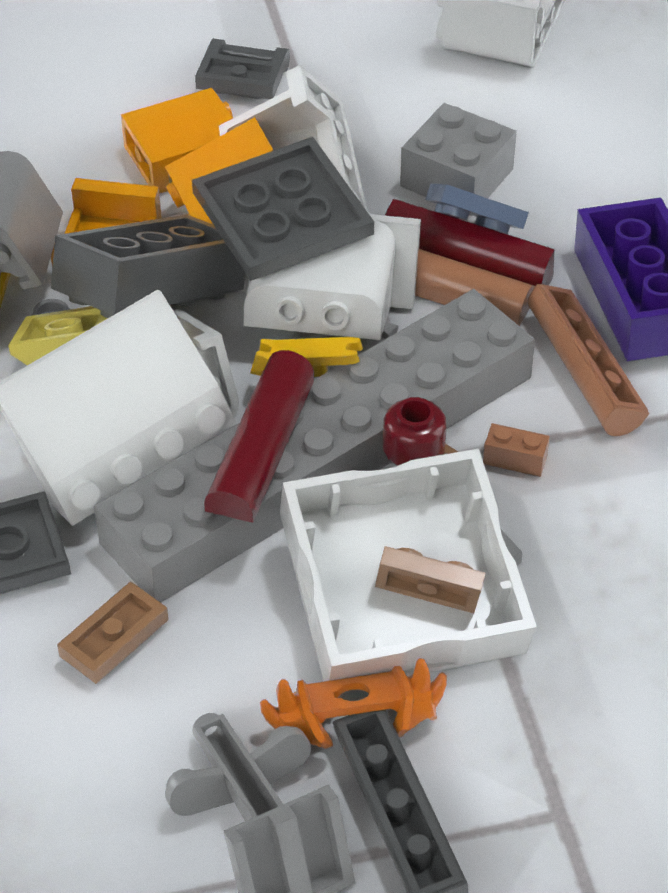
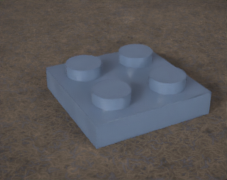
M430 183L425 199L436 203L435 212L467 220L468 216L472 215L476 217L474 224L508 234L510 227L524 229L529 214L527 211L447 184Z

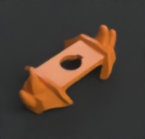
M419 658L416 661L414 673L410 677L405 674L401 666H394L390 672L306 684L304 680L297 681V688L294 693H292L289 682L286 679H281L276 688L278 707L263 699L260 702V708L266 722L274 729L281 726L299 728L304 732L311 745L324 749L333 747L332 739L321 725L327 718L393 709L397 712L393 726L400 738L421 721L437 719L436 707L443 697L447 685V675L441 672L431 682L428 665L425 659ZM349 690H363L369 694L364 699L358 701L338 698L342 693Z

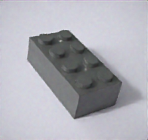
M187 214L55 235L51 289L69 296V301L74 304L90 305L99 309L100 314L106 318H110L156 290L162 292L169 305L183 306L192 305L195 299H221L225 297V293L244 290L245 272L215 226Z

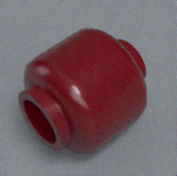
M420 397L400 400L389 407L383 418V450L391 462L398 466L410 460L443 454L446 444L447 425L446 416L441 408L433 402Z

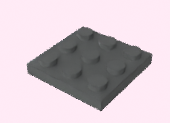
M314 137L192 180L194 196L250 281L374 235V220Z

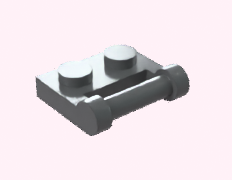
M212 38L195 75L196 89L205 90L213 88L216 93L249 96L256 99H272L275 96L283 73L288 70L290 50L277 47L275 51L230 45L226 44L225 40Z

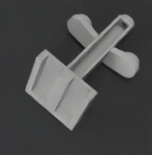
M207 713L200 716L195 721L192 732L213 768L199 770L180 769L174 772L167 781L165 798L172 811L181 816H189L233 802L235 803L245 822L224 830V836L238 893H335L355 884L339 799L331 787L326 785L283 804L270 785L301 767L308 759L311 745L304 732L296 727H278L271 732L266 742L249 753L224 714ZM217 726L211 735H205L207 729Z

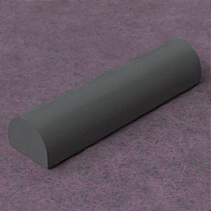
M379 710L353 714L332 721L334 731L406 892L468 893L467 880L387 711Z

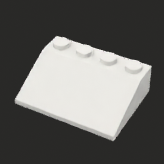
M159 290L152 292L0 381V410L53 508L72 526L93 514L96 504L237 424L219 384L166 298Z

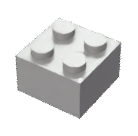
M443 103L401 147L400 187L426 197L430 183L447 184L489 198L513 170L517 130L467 112L459 107Z

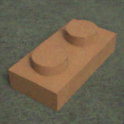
M385 546L375 587L474 614L486 573L474 570L463 562H443L424 557L420 552L411 548L394 549Z
M130 581L57 644L59 657L97 684L169 620L168 609Z

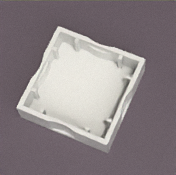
M479 448L410 460L404 464L383 470H352L283 482L280 516L323 681L390 672L394 666H401L405 674L410 677L414 673L416 661L419 658L425 659L431 673L527 654L537 626L516 562L508 551L501 534L498 516L499 509ZM387 546L394 549L411 548L420 552L424 557L443 562L459 561L468 564L474 570L485 572L482 590L474 614L375 587L384 547Z

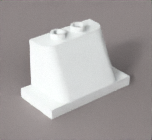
M301 65L286 72L289 86L288 91L219 125L221 136L255 117L273 150L314 137L367 211L343 101Z
M369 214L374 220V235L252 281L245 274L244 290H239L247 292L244 304V326L380 340L390 307L413 309L421 219Z

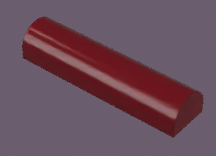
M397 199L392 200L385 213V216L421 219L419 249L534 286L537 284L549 285L553 279L555 250Z
M279 350L272 353L206 495L204 500L205 512L251 523L254 522L314 382L313 367L304 356L289 350Z

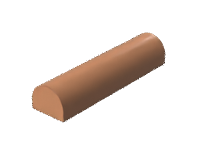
M419 249L415 296L446 305L470 290L475 289L518 326L521 325L530 309L528 298L535 288L534 285Z
M537 284L528 298V306L606 433L611 436H622L637 429L650 413L572 290Z

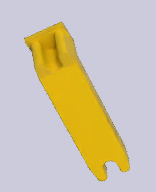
M360 338L261 339L259 351L256 352L250 374L261 376L272 353L279 350H289L304 356L313 367L314 377H320L328 371V366L358 363L360 360L357 351H361L363 347Z

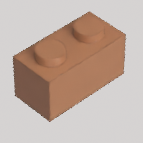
M491 423L484 444L483 463L489 466L541 477L548 456L550 436Z

